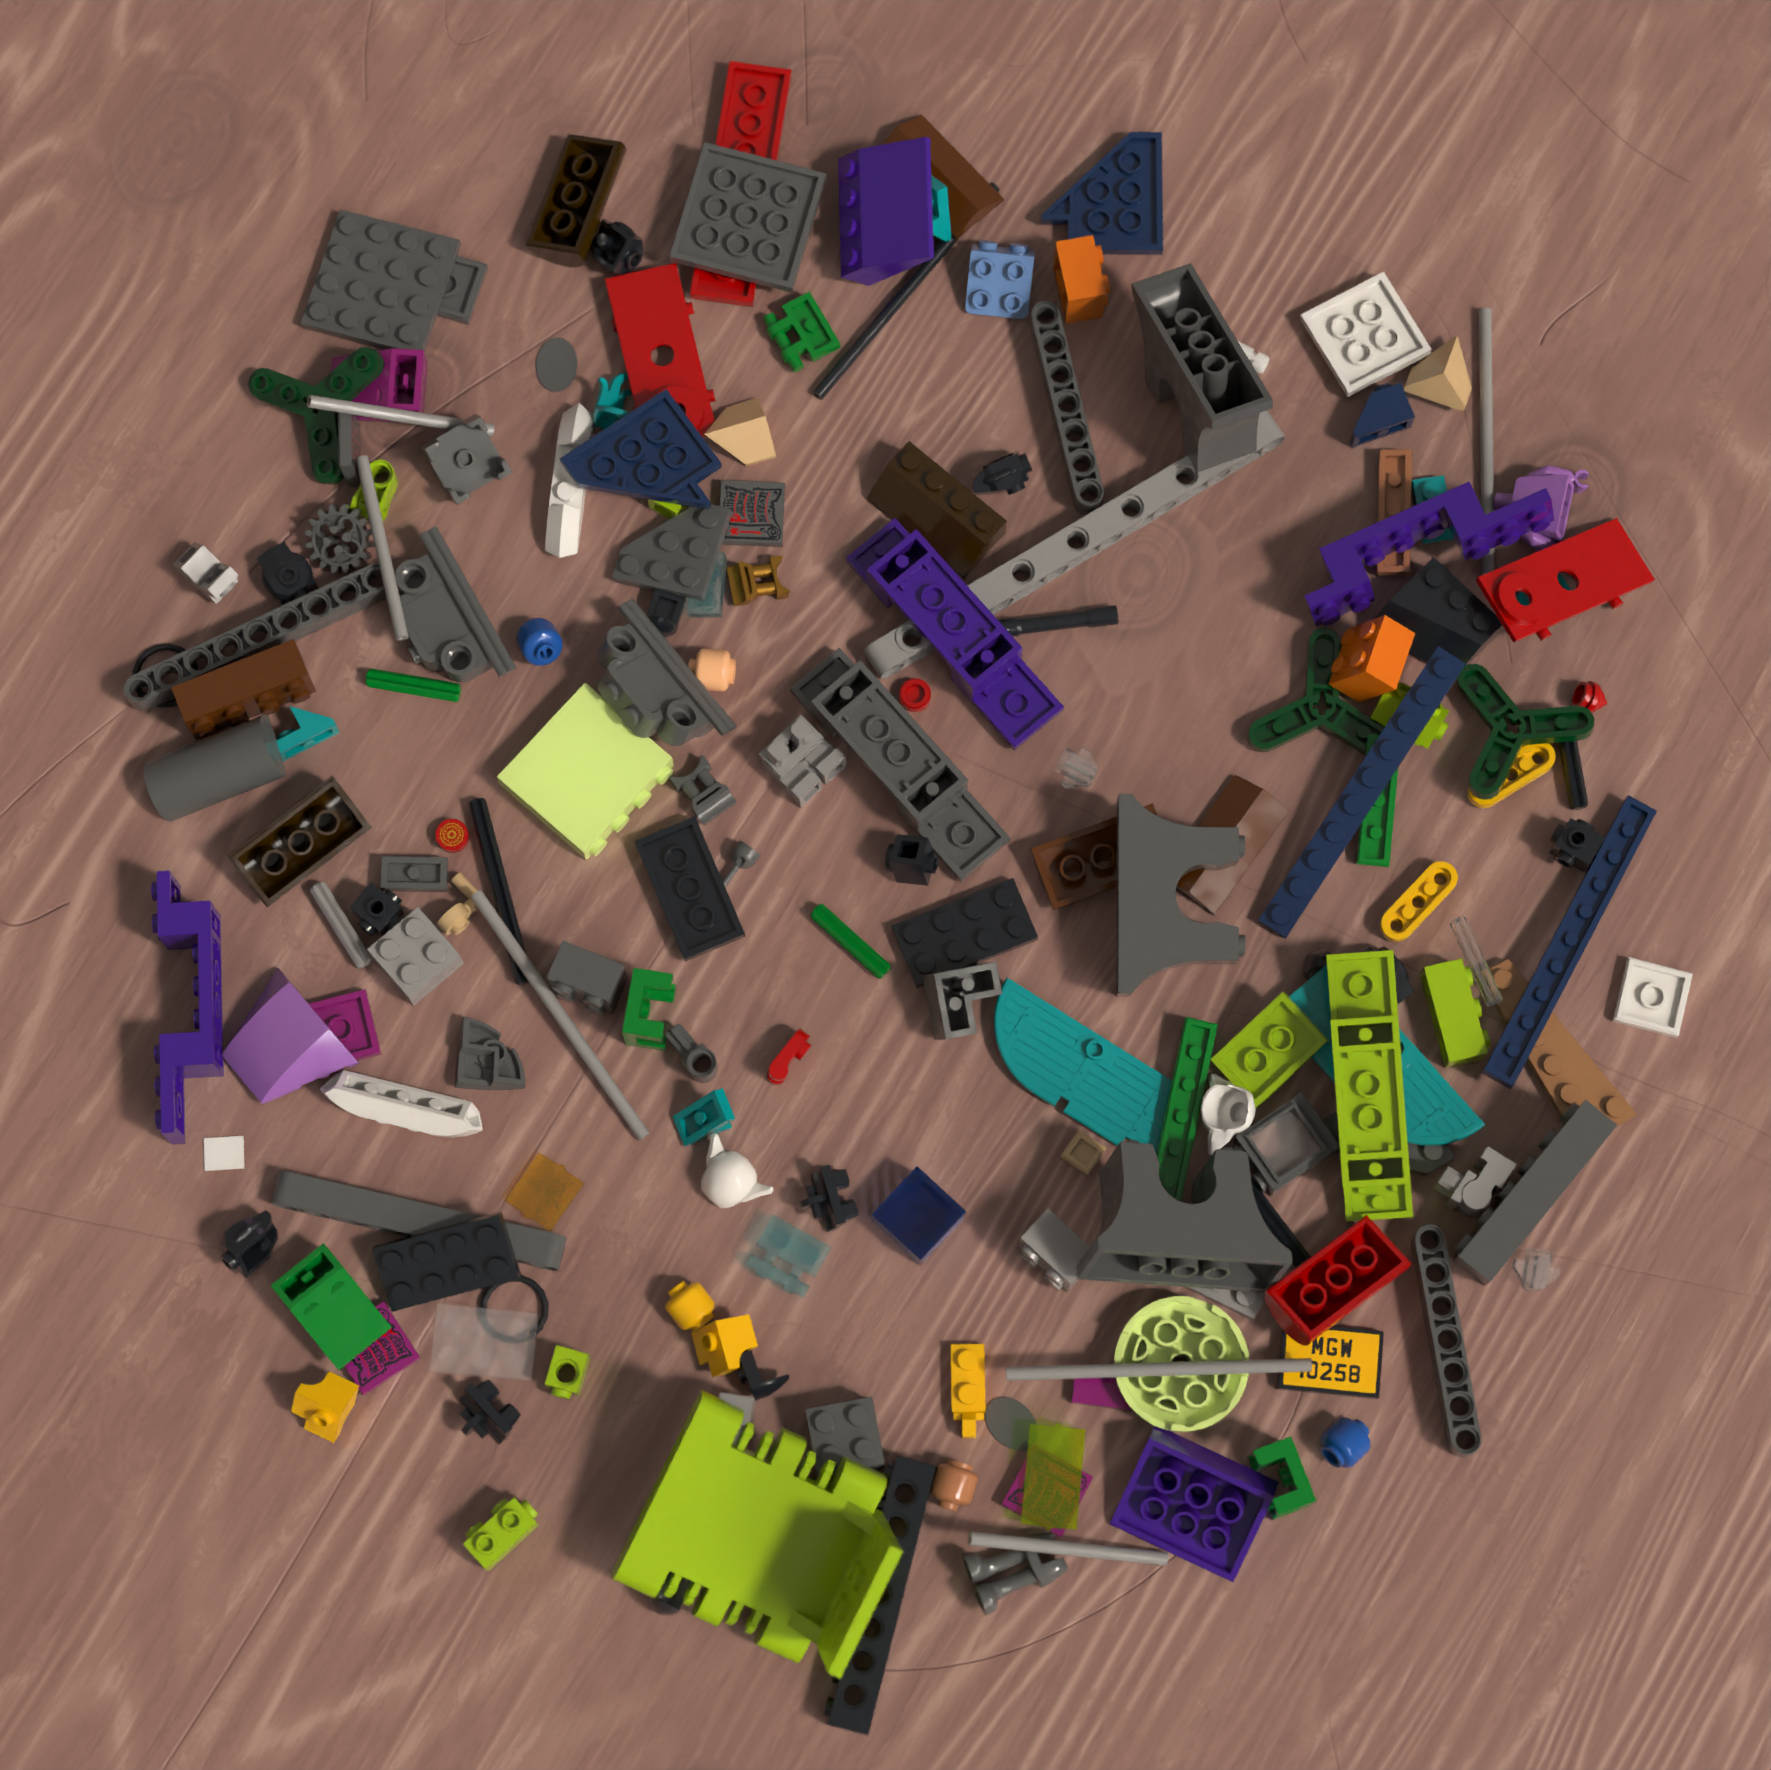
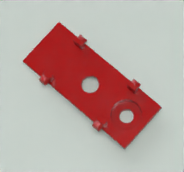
M676 263L606 278V287L614 319L611 320L613 331L618 332L635 407H632V410H635L667 389L677 404L685 408V415L702 438L707 437L705 435L706 431L715 422L710 403L716 402L713 389L707 390L689 318V315L694 314L692 302H685ZM659 346L669 347L674 353L673 361L666 366L656 365L651 359L653 350Z
M1617 518L1585 532L1578 533L1571 538L1517 561L1505 564L1475 579L1513 643L1534 634L1538 636L1540 641L1547 639L1552 635L1548 629L1549 627L1608 602L1612 610L1623 605L1620 596L1648 585L1655 580ZM1559 572H1566L1574 578L1576 582L1575 590H1566L1559 584L1557 579ZM1515 592H1524L1529 598V605L1520 604L1515 598Z

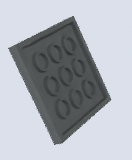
M704 142L671 249L670 261L792 293L825 185L826 173Z
M340 210L300 323L304 329L382 349L424 350L425 352L443 294L461 246L459 239Z

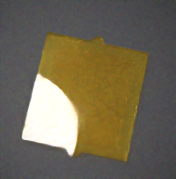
M539 1153L506 1201L523 1212L527 1220L533 1219L551 1232L582 1189L584 1183L567 1172L564 1165L558 1166Z

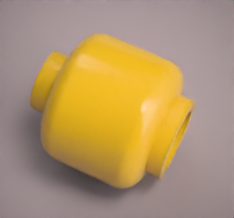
M683 1280L667 1292L671 1298L667 1301L665 1309L681 1330L691 1329L695 1332L714 1317L712 1311L715 1308V1302L701 1283L692 1282L687 1285Z

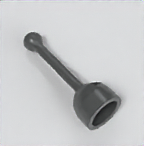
M739 840L732 851L731 858L734 865L722 880L725 887L739 868L747 869L752 867L761 856L741 840Z

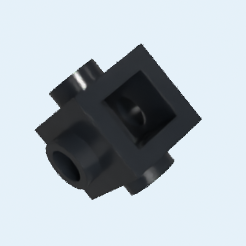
M1570 818L1565 827L1559 824L1549 840L1554 843L1550 853L1555 856L1554 859L1559 864L1567 868H1572L1573 866L1584 872L1605 837L1593 831L1594 827L1588 822L1581 819L1575 821Z
M371 882L349 907L353 915L360 920L357 925L370 936L377 933L382 937L403 920L402 916L405 914L399 905L402 900L389 889L382 892Z

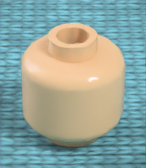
M702 648L698 651L696 659L690 658L689 668L708 691L723 692L727 690L729 684H734L736 659L731 658L727 650Z

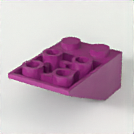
M394 348L378 350L384 360L383 371L352 401L424 413L428 368L424 350ZM349 355L332 357L331 372ZM356 415L358 421L396 422Z

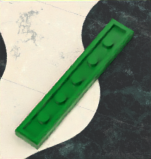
M1185 1017L1183 1020L1156 1150L1160 1164V1182L1166 1192L1180 1202L1183 1196L1218 1026L1215 1023Z

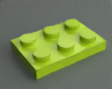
M1282 992L1211 1058V1061L1235 1086L1250 1091L1253 1095L1255 1108H1258L1326 1045L1329 1040L1285 992Z

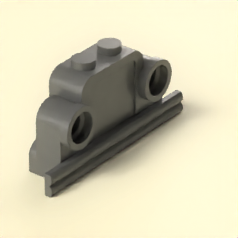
M437 526L421 533L419 536L429 553L419 559H409L402 562L395 572L397 586L403 594L400 596V601L409 636L408 639L412 644L407 649L415 664L422 662L423 666L432 672L444 669L447 675L456 682H467L490 669H495L499 678L515 670V664Z
M630 599L622 603L618 610L629 624L614 626L607 632L604 642L597 652V659L601 666L605 668V671L598 680L597 687L603 699L620 716L624 725L641 738H648L658 733L661 740L671 746H680L695 737H702L711 732L713 728L721 736L734 730L737 725L695 676L693 671L651 622L635 600Z

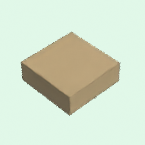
M1079 1129L1060 1158L1088 1177L1106 1151V1147Z

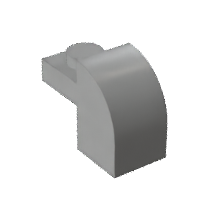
M196 542L173 564L196 589L215 604L229 593L238 582L236 578L239 575L230 566L222 564L204 545Z

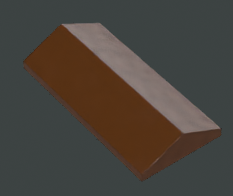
M920 115L898 125L881 145L922 137L930 138L931 175L947 186L951 235L958 239L1000 205L1004 198L923 115Z
M1234 775L1197 827H1239V835H1245V855H1243V858H1239L1238 863L1233 867L1217 871L1197 869L1188 872L1178 881L1176 890L1214 916L1289 811L1263 788Z
M1153 803L1143 806L1157 816ZM1117 816L1030 848L1039 880L1053 910L1117 887Z

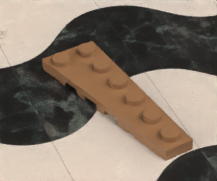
M1509 959L1482 972L1478 976L1505 1024L1510 1019L1528 984ZM1552 1012L1527 1061L1560 1118L1574 1102L1580 1105L1583 1101L1587 1100L1618 1126L1633 1119L1636 1113Z

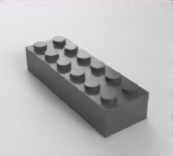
M1587 1100L1583 1101L1580 1105L1574 1102L1559 1119L1563 1124L1560 1130L1557 1131L1553 1128L1538 1145L1543 1151L1538 1157L1532 1154L1519 1168L1517 1173L1521 1175V1178L1517 1183L1510 1180L1496 1197L1500 1203L1495 1210L1489 1206L1475 1222V1225L1479 1227L1474 1235L1468 1232L1454 1248L1458 1253L1454 1261L1482 1284L1487 1285L1492 1281L1618 1126Z

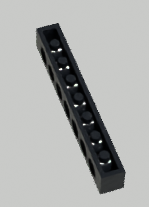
M896 1456L895 1464L890 1462L887 1464L885 1476L889 1487L886 1497H881L876 1509L883 1512L887 1522L892 1519H900L905 1523V1533L896 1537L903 1552L886 1585L889 1591L888 1600L885 1603L877 1604L870 1617L879 1622L881 1626L880 1633L873 1638H868L862 1634L841 1679L833 1676L832 1683L838 1684L835 1698L828 1696L823 1717L830 1718L828 1726L866 1736L869 1735L936 1469L935 1465ZM903 1485L911 1487L915 1495L913 1500L906 1504L898 1502L894 1495L896 1489ZM865 1652L871 1656L872 1665L867 1671H857L853 1667L852 1659L855 1654ZM849 1686H858L863 1691V1700L858 1705H849L843 1698L844 1691Z

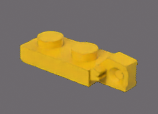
M951 1344V1411L953 1413V1421H962V1438H976V1420H984V1413L986 1412L984 1344Z

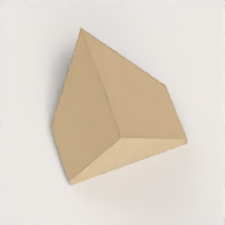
M1458 336L1449 340L1411 368L1404 387L1405 392L1464 412L1472 386Z
M757 398L726 407L705 433L707 437L743 462L745 466L776 458L766 415Z

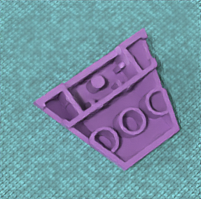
M279 968L222 1053L223 1058L262 1104L298 1090L302 1085L313 1080L329 1077L330 1073L347 1066L350 1068L359 1064Z

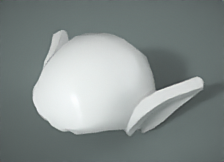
M1216 1074L1209 1076L1210 1088L1205 1093L1201 1105L1202 1121L1209 1131V1155H1212L1216 1149H1221L1227 1144L1234 1134L1241 1133L1249 1128L1256 1110L1253 1095L1250 1091L1235 1086L1232 1082Z
M713 1133L711 1135L706 1157L707 1169L701 1179V1190L710 1201L719 1208H729L740 1202H747L760 1196L772 1194L774 1191L772 1186L757 1182L756 1169L746 1157L736 1151H725L718 1134Z

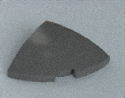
M463 1017L458 1042L454 1088L474 1090L524 1089L525 1074L522 1062L514 1048L509 1052L505 1045L499 1041L500 1032L481 1021Z

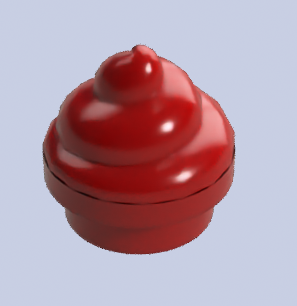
M1592 681L1587 683L1580 682L1572 696V704L1574 706H1583L1589 709L1591 713L1607 705L1605 694L1600 685Z

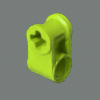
M375 460L370 463L373 481L379 473L385 472L390 474L386 482L381 484L374 482L382 521L384 522L398 487V477L389 462L386 460ZM360 484L353 496L350 512L360 508V515L368 517Z

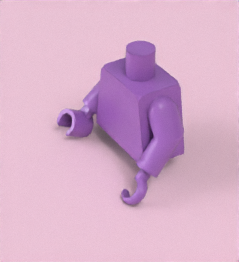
M1546 465L1528 473L1525 477H1518L1513 494L1497 492L1494 500V510L1546 488L1552 500L1554 521L1550 522V525L1540 532L1533 533L1530 531L1520 536L1531 548L1540 551L1563 541L1573 492L1582 493L1589 487L1588 485L1580 484L1578 479H1587L1589 473L1586 470H1579L1572 474L1571 470Z

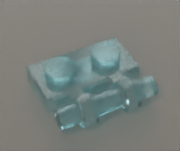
M773 1215L757 1242L758 1247L767 1251L764 1259L762 1260L751 1254L745 1266L756 1271V1276L764 1280L767 1277L783 1286V1291L789 1294L794 1292L804 1298L810 1286L799 1280L801 1275L805 1272L816 1278L832 1247ZM777 1257L794 1266L790 1274L773 1266Z

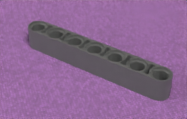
M1041 301L1032 309L1030 329L1073 505L1080 514L1086 516L1101 507L1104 495L1103 485L1060 311L1053 302ZM1048 316L1053 321L1049 324H1042L1037 318ZM1048 345H1055L1060 351L1048 353L1044 348ZM1056 374H1062L1067 380L1063 383H1057L1051 377ZM1068 403L1074 407V410L1065 413L1059 409V406ZM1070 433H1077L1082 439L1078 442H1071L1066 436ZM1082 462L1088 465L1089 469L1085 472H1079L1074 469L1073 465ZM1090 492L1097 499L1092 502H1086L1080 495Z
M1427 1224L1422 1226L1413 1235L1411 1249L1446 1444L1452 1455L1458 1458H1466L1479 1449L1481 1445V1432L1445 1236L1439 1227ZM1422 1234H1430L1435 1238L1436 1247L1434 1249H1426L1421 1245L1420 1236ZM1428 1267L1438 1268L1442 1274L1441 1282H1431L1426 1276V1269ZM1433 1300H1442L1447 1304V1315L1439 1316L1434 1313L1432 1309ZM1440 1333L1450 1334L1454 1340L1453 1348H1442L1438 1343V1335ZM1446 1366H1453L1459 1370L1460 1379L1458 1382L1452 1383L1445 1378L1444 1369ZM1459 1399L1465 1404L1466 1413L1464 1416H1456L1451 1412V1400ZM1458 1433H1466L1471 1437L1472 1446L1469 1450H1463L1457 1445L1456 1436Z

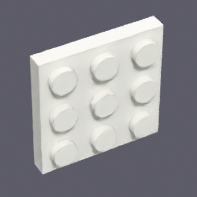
M1384 272L1310 309L1300 316L1302 324L1347 397L1431 354L1432 349Z

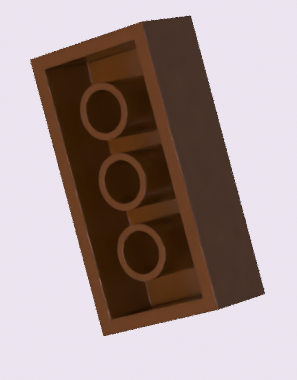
M294 639L171 687L184 722L195 740L216 734L223 728L234 727L249 721V718L256 715L273 714L280 710V706L289 702L294 704L301 703L311 697L310 694L317 692Z

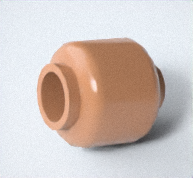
M947 1459L946 1464L941 1463L937 1465L930 1488V1494L939 1499L937 1506L957 1512L959 1505L969 1506L972 1503L978 1483L977 1474L972 1472L973 1466Z

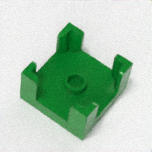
M633 968L622 1030L626 1045L665 1051L667 1038L663 1034L664 1023L648 1020L651 1000L667 1003L674 1001L676 985L672 984L673 974Z
M1291 1436L1253 1450L1252 1454L1247 1456L1251 1469L1255 1471L1279 1464L1278 1474L1284 1488L1288 1487L1289 1493L1276 1497L1271 1502L1268 1508L1271 1520L1310 1507L1316 1502L1315 1495Z

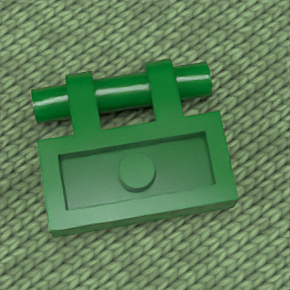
M810 291L782 305V311L786 316L782 320L778 321L774 313H769L763 318L767 326L766 332L771 340L776 341L781 350L780 356L785 364L790 365L793 372H798L804 367L799 358L800 355L807 352L811 361L815 362L841 348L839 340ZM791 329L795 331L800 340L793 345L785 334Z

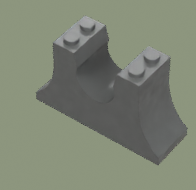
M1189 263L1132 283V295L1137 307L1144 342L1145 383L1158 404L1177 398L1183 420L1184 450L1196 471L1200 472L1256 452L1260 412L1273 408V399L1192 264Z
M1133 794L1118 795L1117 997H1130L1134 990L1144 981L1155 974L1171 968L1192 964H1236L1239 961V957L1245 955V935H1239V927L1221 922L1209 924L1194 922L1181 912L1175 895L1178 881L1190 871L1197 869L1217 871L1236 866L1239 858H1243V855H1245V835H1239V827H1194L1177 824L1148 811L1136 800Z
M1127 1140L1118 1144L1099 1172L1102 1199L1101 1230L1099 1236L1076 1267L1077 1279L1265 1292L1277 1283L1292 1265L1291 1250L1286 1248L1272 1234L1258 1210L1252 1189L1248 1152L1235 1151V1149L1229 1147L1216 1149L1193 1180L1192 1204H1187L1174 1199L1163 1188L1159 1179L1160 1164L1152 1144L1140 1143L1136 1140Z

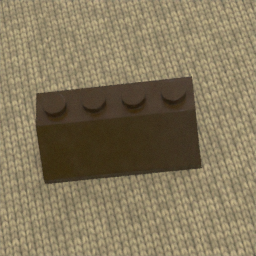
M910 441L887 464L867 496V500L891 520L896 518L909 534L917 529L953 571L963 579L968 576L1006 533L1007 520Z

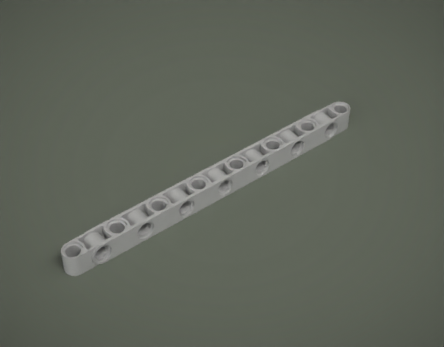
M1263 411L1258 419L1256 452L1200 472L1196 471L1187 455L967 586L987 609L995 615L1277 447L1286 437L1269 411ZM1180 475H1186L1192 479V482L1183 485L1176 478ZM1126 507H1133L1138 511V514L1134 517H1128L1122 510ZM1072 539H1078L1084 543V546L1080 549H1073L1068 545V542ZM1018 571H1024L1030 578L1027 581L1020 582L1013 577V574ZM908 620L872 642L863 652L880 679H885L935 651V649ZM908 636H915L920 640V643L915 647H909L904 644L903 640Z

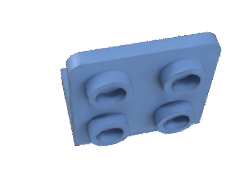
M979 240L978 244H972L965 305L966 311L970 314L1017 319L1026 318L1029 312L1035 250H1029V245L1021 243H1011L1010 248L999 247L996 241Z

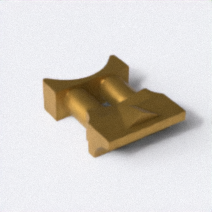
M782 555L770 557L767 564L752 566V564L741 561L734 566L726 568L734 607L750 604L760 596L775 594L776 600L789 597L790 590L785 588L777 577V568L782 563ZM772 576V582L759 584L755 582V578Z

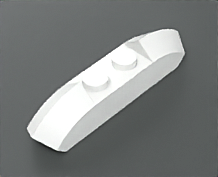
M580 403L563 412L556 446L547 517L545 551L558 558L577 554L579 549L586 489L579 488L562 466L560 458L593 437V414Z
M346 1070L335 1074L319 1089L330 1101L353 1115L372 1119L383 1124L388 1123L404 1127L414 1132L420 1131L433 1136L455 1138L483 1131L480 1112L470 1101Z

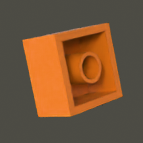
M1093 235L1055 242L1053 270L1065 324L1103 317L1104 306L1108 305L1107 294H1110L1109 279L1107 274L1102 275L1101 264H1104L1101 245L1095 246Z
M1386 615L1348 628L1341 639L1342 647L1339 656L1332 665V676L1329 685L1357 702L1396 690L1415 633Z

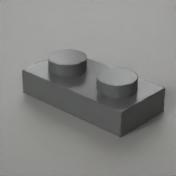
M382 856L381 891L389 889L390 891L447 892L449 860L447 857Z

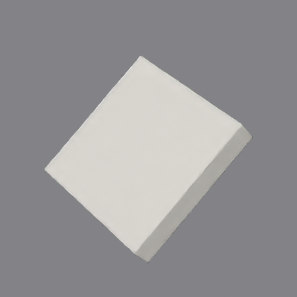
M1628 957L1612 1022L1677 1038L1693 974Z

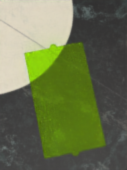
M1056 1423L1055 1426L1030 1424L1021 1525L1045 1527L1047 1531H1050L1052 1528L1077 1530L1086 1429L1061 1427L1059 1423Z

